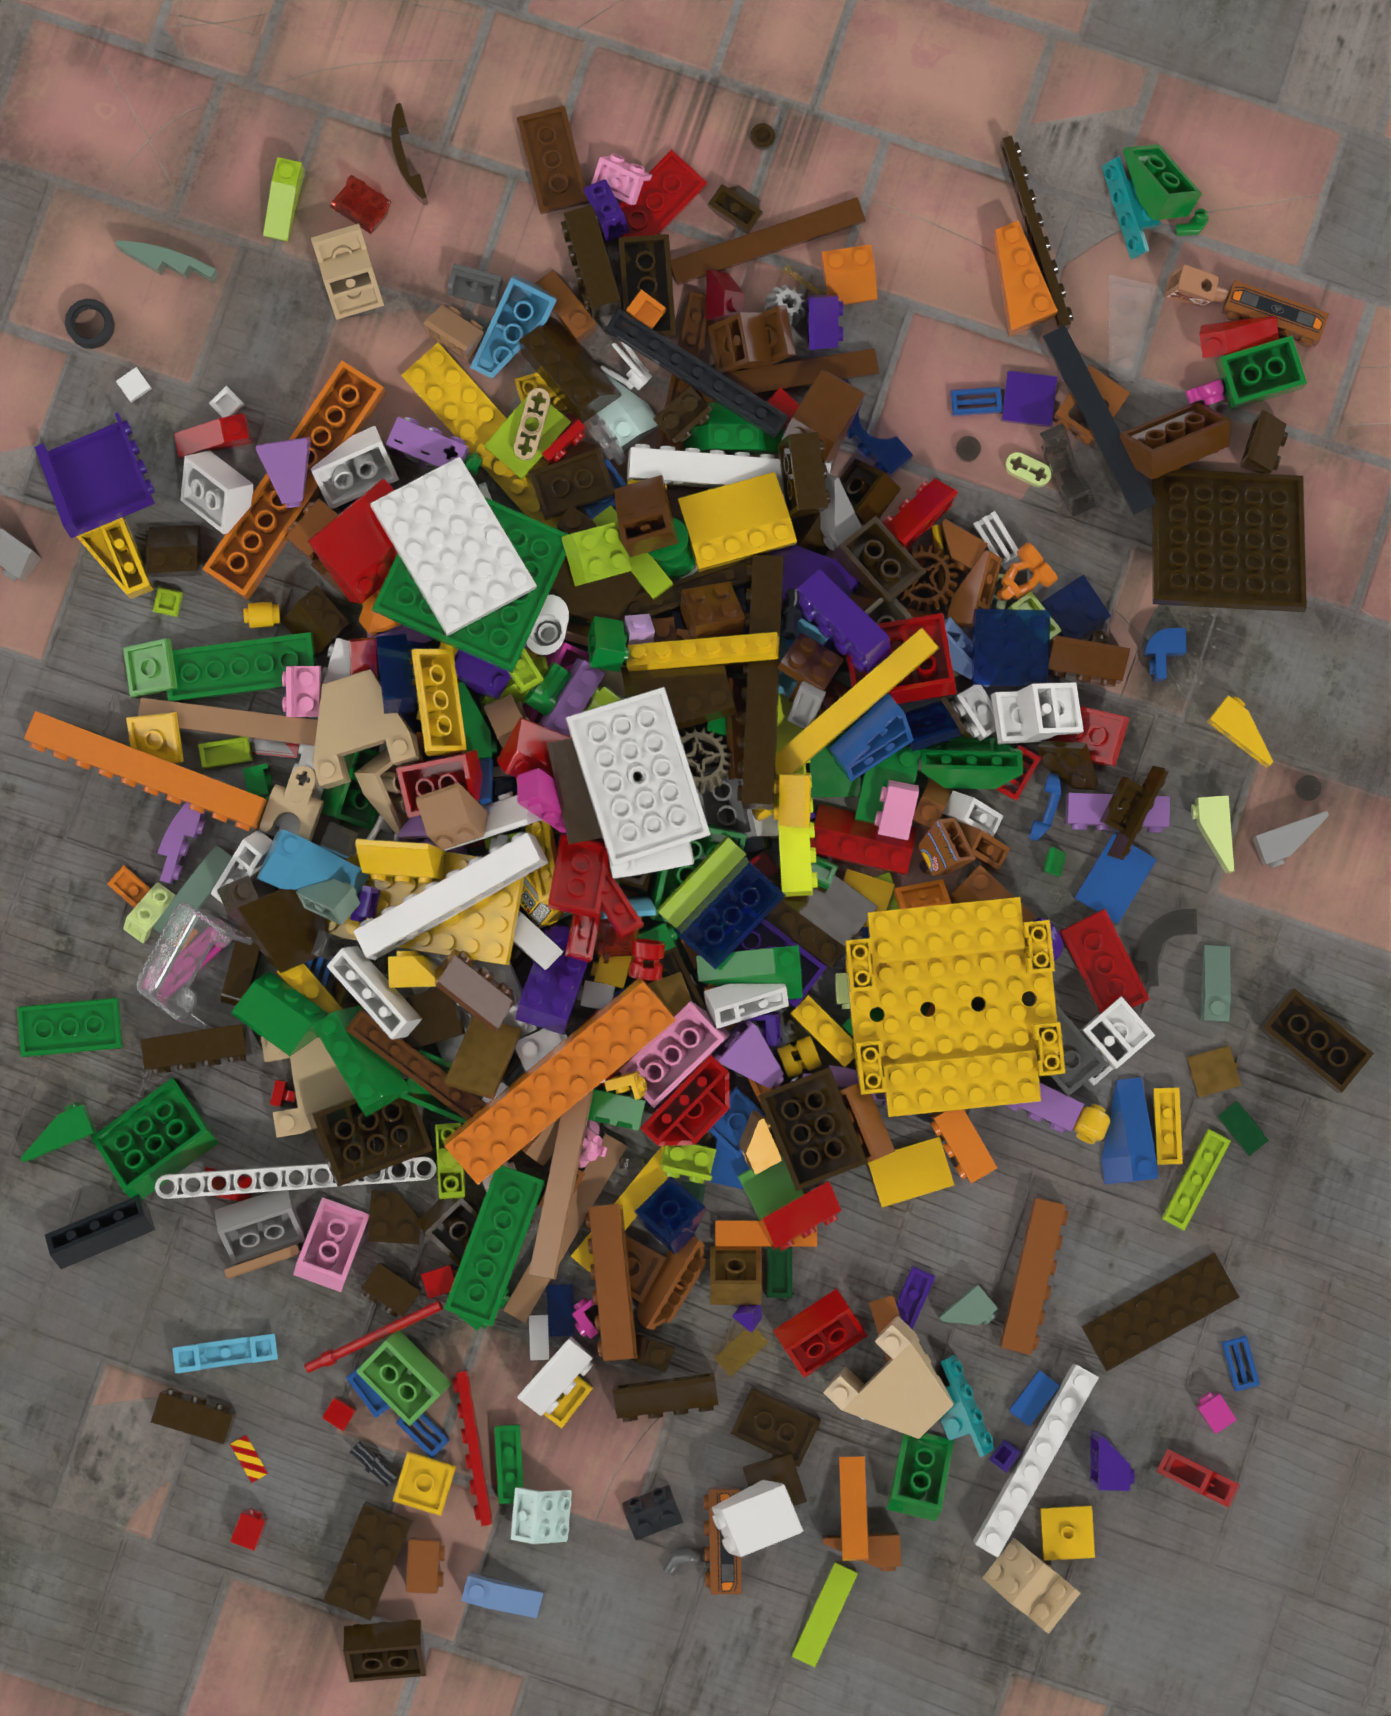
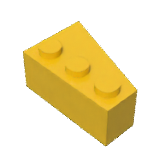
M123 517L76 536L130 599L154 590L128 523Z

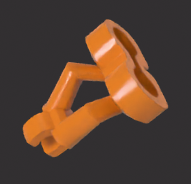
M1025 543L1016 551L1021 562L1012 563L1001 580V584L1004 587L996 593L1000 601L1009 600L1011 597L1019 599L1032 591L1038 583L1044 587H1049L1058 580L1056 573L1046 562H1043V557L1031 543ZM1028 568L1033 576L1027 583L1018 586L1014 582L1017 572Z

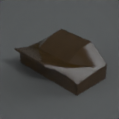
M721 184L708 202V207L717 216L747 234L751 232L763 214V211L760 210L761 200L739 185L728 188Z

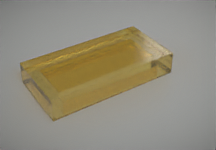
M745 1328L714 1359L732 1377L767 1345L768 1341L756 1328L752 1333Z

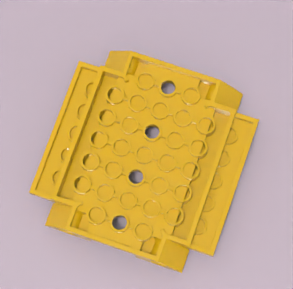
M1020 897L868 912L869 938L845 941L846 973L855 1061L861 1095L885 1092L888 1117L1041 1101L1039 1076L1065 1074L1060 1022H1057L1052 975L1055 967L1050 920L1024 922L1023 924ZM1027 991H1031L1036 997L1035 1003L1031 1006H1026L1022 1002V996ZM980 996L985 1001V1007L977 1012L972 1009L971 1002L973 998ZM924 1002H931L934 1005V1013L929 1017H925L920 1011L921 1005ZM874 1007H880L884 1012V1017L879 1022H874L870 1018V1011Z

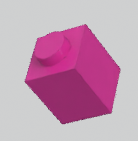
M1210 1391L1198 1399L1200 1403L1195 1407L1213 1433L1217 1434L1237 1420L1219 1393L1215 1392L1212 1394Z

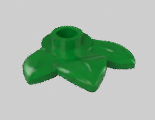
M474 452L473 455L468 454L464 461L467 470L473 476L478 474L484 459L479 456L478 452Z

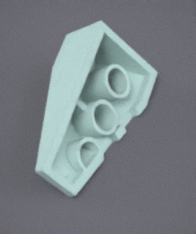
M603 372L621 392L622 396L595 414V417L622 453L659 426L653 421V418L656 416L645 401Z

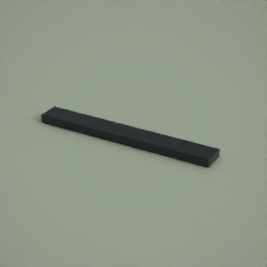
M619 308L605 328V332L774 439L789 418L780 410Z
M1064 325L1044 335L1042 339L1132 514L1135 515L1156 505L1157 502L1142 473L1135 469L1120 439L1121 432L1066 326Z

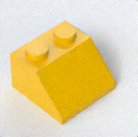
M780 773L779 779L774 781V794H779V805H774V820H779V826L809 828L811 774Z
M417 950L396 951V956L388 957L389 988L435 986V970L439 965L428 955H419Z

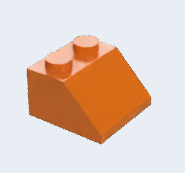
M871 244L822 252L821 264L826 295H838V301H843V305L878 300Z

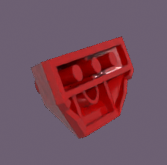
M710 1054L640 1129L657 1146L695 1145L730 1108L729 1071Z

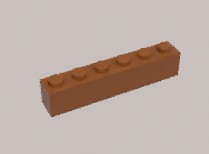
M1035 1197L1033 1199L999 1344L1001 1348L1028 1355L1032 1354V1350H1037L1040 1336L1036 1335L1038 1325H1043L1046 1311L1042 1310L1044 1300L1048 1301L1051 1285H1048L1050 1275L1054 1276L1057 1267L1054 1255L1056 1250L1060 1251L1063 1236L1059 1235L1061 1225L1066 1226L1069 1211L1065 1210L1066 1205Z
M611 1204L589 1207V1213L585 1214L587 1228H591L588 1250L590 1254H593L594 1264L590 1265L592 1280H596V1290H593L594 1305H598L599 1315L595 1316L597 1331H601V1341H598V1353L600 1357L603 1356V1361L635 1359L638 1356L623 1205Z

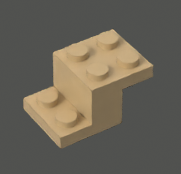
M359 224L311 238L336 320L384 306Z
M1015 1538L1011 1540L982 1577L1008 1602L1026 1614L1048 1634L1080 1595L1077 1589Z

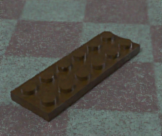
M1213 1252L1085 1323L1081 1328L1107 1372L1240 1297L1217 1255Z

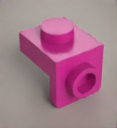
M585 1297L574 1305L576 1311L572 1315L577 1320L575 1327L583 1337L588 1335L591 1339L599 1331H597L596 1326L585 1313V1310L594 1304L593 1298L588 1301Z

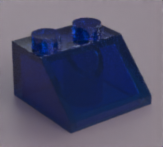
M669 1177L634 1212L639 1223L671 1252L676 1254L694 1236L706 1211V1207L677 1181Z

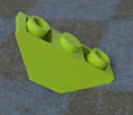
M461 1123L435 1125L439 1199L465 1197V1170L444 1147V1140L457 1130Z

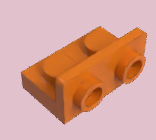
M943 879L894 889V896L899 909L952 904Z

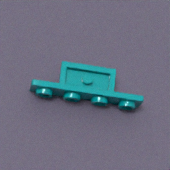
M1115 157L1104 164L1102 170L1130 259H1136L1150 251L1143 230L1155 228L1161 223L1160 220H1153L1147 215V211L1139 203L1132 179L1127 180L1121 158Z
M954 1354L941 1361L950 1384L945 1386L954 1405L940 1420L948 1440L971 1434L979 1456L983 1457L994 1449L993 1438L987 1432L983 1422V1414L977 1407L973 1398V1390L963 1374V1366Z

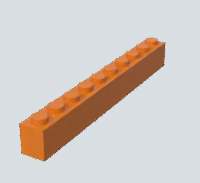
M35 711L24 737L25 740L31 743L30 748L42 753H44L45 749L54 752L53 757L63 761H67L68 758L76 760L75 765L89 770L90 767L99 769L98 774L112 779L113 775L122 778L120 782L133 788H135L136 784L144 787V792L154 796L162 793L167 795V801L180 805L181 802L190 804L189 809L203 814L204 810L213 813L212 818L226 823L227 819L236 822L235 827L248 832L250 828L259 830L268 803L266 799L37 711Z

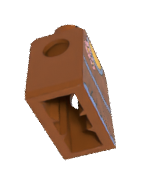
M956 818L937 820L919 844V850L924 858L920 862V869L925 874L933 876L950 874L976 859Z

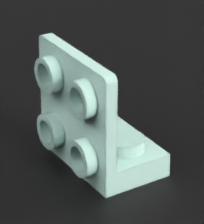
M522 1487L515 1488L511 1540L530 1544L567 1542L572 1491H538Z

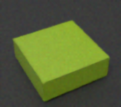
M158 587L153 612L178 618L184 593Z

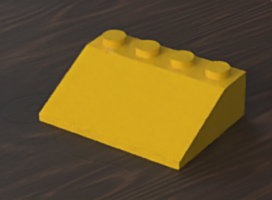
M775 472L678 498L698 572L751 558L753 555H761L794 546L797 543L791 518Z

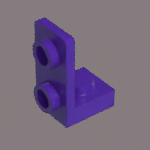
M603 179L585 187L584 193L590 205H593L606 241L609 242L629 233L624 213L607 180Z
M362 885V889L357 895L360 905L357 910L353 911L350 920L363 922L366 918L375 919L381 890Z
M772 1011L743 1020H765L766 1024L762 1025V1036L766 1039L767 1045L777 1046L781 1042L780 1012Z

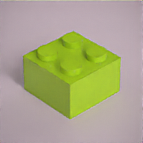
M618 521L561 537L575 586L632 571L627 551L622 544Z

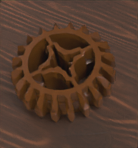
M918 545L917 553L915 554L914 550L910 547L907 551L916 561L928 560L935 564L928 568H923L926 571V575L931 572L927 581L928 584H925L924 581L923 584L919 583L917 585V580L901 593L902 596H900L898 601L902 603L905 599L908 600L906 605L908 610L912 604H915V612L917 613L920 612L921 606H924L925 612L929 613L931 604L937 611L940 609L938 601L944 605L948 603L944 595L948 597H953L954 592L949 588H956L958 583L950 579L957 578L958 573L949 571L955 567V564L950 563L946 565L950 556L947 554L941 559L939 557L942 552L940 548L933 554L931 553V545H928L926 552H923L922 545ZM940 569L944 576V586L941 591L937 588L933 578ZM919 590H926L934 596L919 598L913 594Z

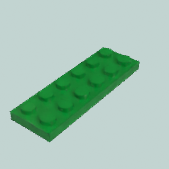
M308 632L172 650L177 689L167 691L168 701L175 702L284 688L282 674L283 671H286V666H316L313 633Z
M503 1165L494 1171L444 1307L445 1310L488 1326H493L543 1190L544 1180Z

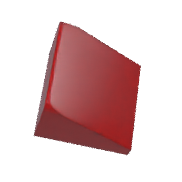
M335 1396L322 1419L344 1431L357 1409Z

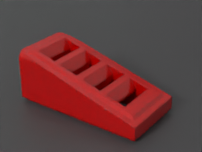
M1020 743L1016 749L1021 750L1023 755L1032 759L1031 764L1022 759L1023 767L1028 770L1020 775L1023 778L1021 782L1016 779L1009 781L1018 787L1016 791L1006 785L995 789L1016 801L1042 758L1039 753Z

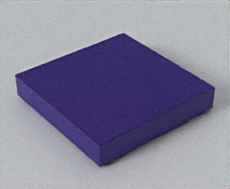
M1007 371L1001 421L1051 427L1057 376Z

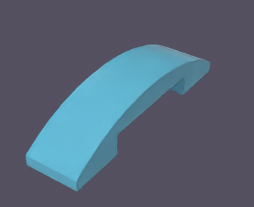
M275 1334L219 1340L172 1348L175 1374L278 1359Z

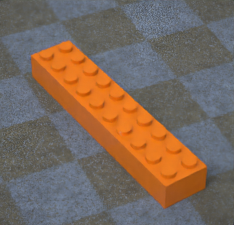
M341 360L289 438V440L310 437L311 439L304 500L301 501V506L286 508V503L282 504L266 473L252 494L251 507L233 528L225 534L203 567V571L247 601L250 599L288 542L286 538L288 535L287 529L294 521L297 520L299 522L305 515L303 513L304 509L310 502H314L321 492L311 472V468L352 435L362 431L386 395L383 386Z
M637 979L496 1096L494 1100L490 1101L444 1140V1147L476 1184H480L676 1021L674 1015L645 980Z

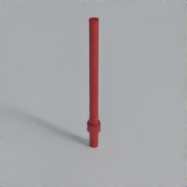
M438 1300L335 1350L329 1349L321 1353L320 1357L304 1364L307 1373H311L323 1366L329 1367L336 1364L338 1359L443 1310V1306Z

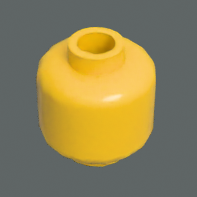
M1092 1104L1091 1107H1083L1073 1127L1077 1133L1076 1137L1089 1144H1095L1096 1141L1103 1140L1110 1125V1118L1105 1113L1106 1110L1096 1104Z

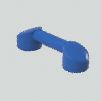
M1049 772L1044 786V791L1051 793L1042 822L1034 819L1028 839L1034 841L1039 840L1051 827L1060 800V779L1058 774Z

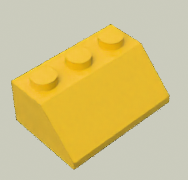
M356 839L355 845L362 873L371 875V880L386 881V877H395L394 881L410 883V878L419 879L418 883L430 884L434 880H443L446 851L441 850L439 847L423 843Z

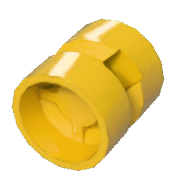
M810 1036L796 1041L795 1046L788 1044L777 1049L789 1079L802 1074L803 1069L810 1071L822 1066ZM799 1054L801 1060L795 1062L793 1057Z

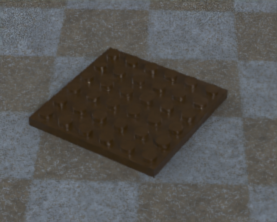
M1177 469L1163 474L1159 478L1152 479V494L1157 502L1156 505L1152 506V604L1287 612L1306 611L1303 476Z

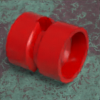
M633 939L631 955L634 956V959L630 961L629 976L642 980H661L663 964L659 961L664 958L665 943L652 939ZM643 960H650V962L643 963Z

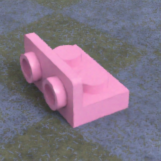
M611 154L610 156L600 157L591 185L606 179L616 198L630 205L636 204L643 181L651 180L652 175L645 172V168L638 164L630 165L624 162L625 158L620 155Z
M286 666V671H283L282 684L286 687V697H283L282 701L283 712H286L287 717H318L321 700V666Z

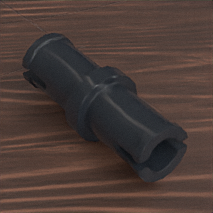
M791 588L785 592V608L782 610V618L784 619L782 636L788 640H794L798 637L799 620L802 618V611L798 602V591Z
M359 1441L350 1450L349 1453L366 1467L365 1471L374 1474L386 1487L397 1477V1474L381 1461L382 1457L379 1454L376 1456L362 1441Z

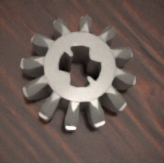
M785 284L781 288H773L771 294H768L765 299L767 304L764 307V311L779 305H786L790 326L791 324L795 326L806 315L805 308L807 307V302L801 300L803 293L797 294L795 292L796 286L789 290Z

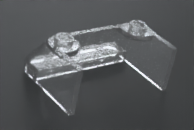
M180 903L174 909L137 977V991L176 1021L204 1030L207 1025L192 1015L197 1005V994L189 988L212 945L224 948L231 943L232 939L251 945L253 940L219 918L188 903Z

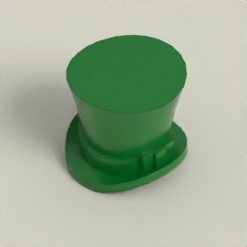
M673 518L679 543L647 553L653 557L668 577L677 578L689 574L694 569L696 563L689 542L687 528L681 521Z

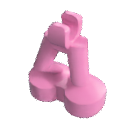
M592 1120L587 1121L578 1168L586 1167L589 1161H595L598 1155L605 1157L608 1147L602 1146L603 1140L599 1136V1126Z

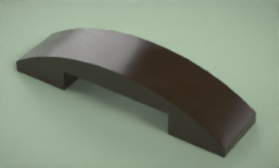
M398 103L394 109L391 126L394 155L407 187L418 201L426 205L428 200L421 175L411 176L400 138L401 135L409 134L402 104Z

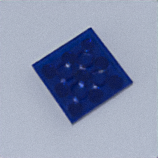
M974 608L971 684L1029 686L1031 684L1048 683L1051 610Z

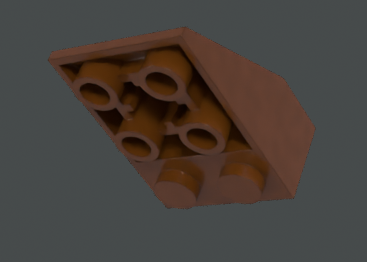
M663 475L614 489L622 544L630 558L679 543Z

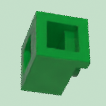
M266 763L242 769L247 792L268 801L271 795L270 790L274 787L271 774L267 775L266 773L271 771L270 765Z

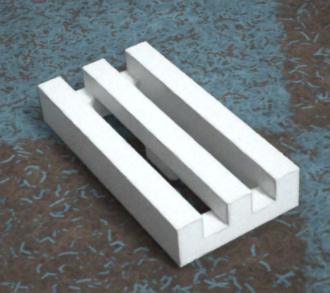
M995 511L973 523L980 538L988 543L986 547L988 551L999 556L981 526L985 524L1005 557L1002 559L1001 566L1018 556L1016 552L1018 550L1017 546ZM990 520L994 521L998 530L1000 531L1009 548L1011 549L1012 554H1009V552L1007 551L1006 547L1004 546L995 529L993 528L992 524L990 523Z

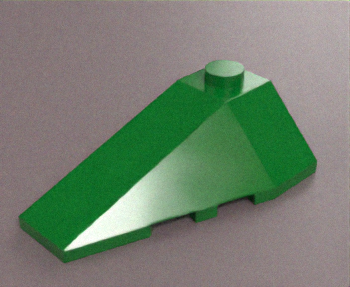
M799 946L696 956L699 982L716 986L726 984H785L788 999L803 998Z

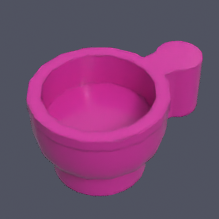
M1217 379L1186 390L1185 393L1189 404L1204 400L1205 405H1210L1224 400L1223 392L1225 387L1223 379Z

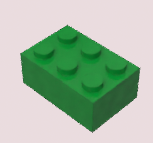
M1293 336L1222 356L1216 362L1220 379H1223L1224 391L1230 410L1301 390L1307 384Z

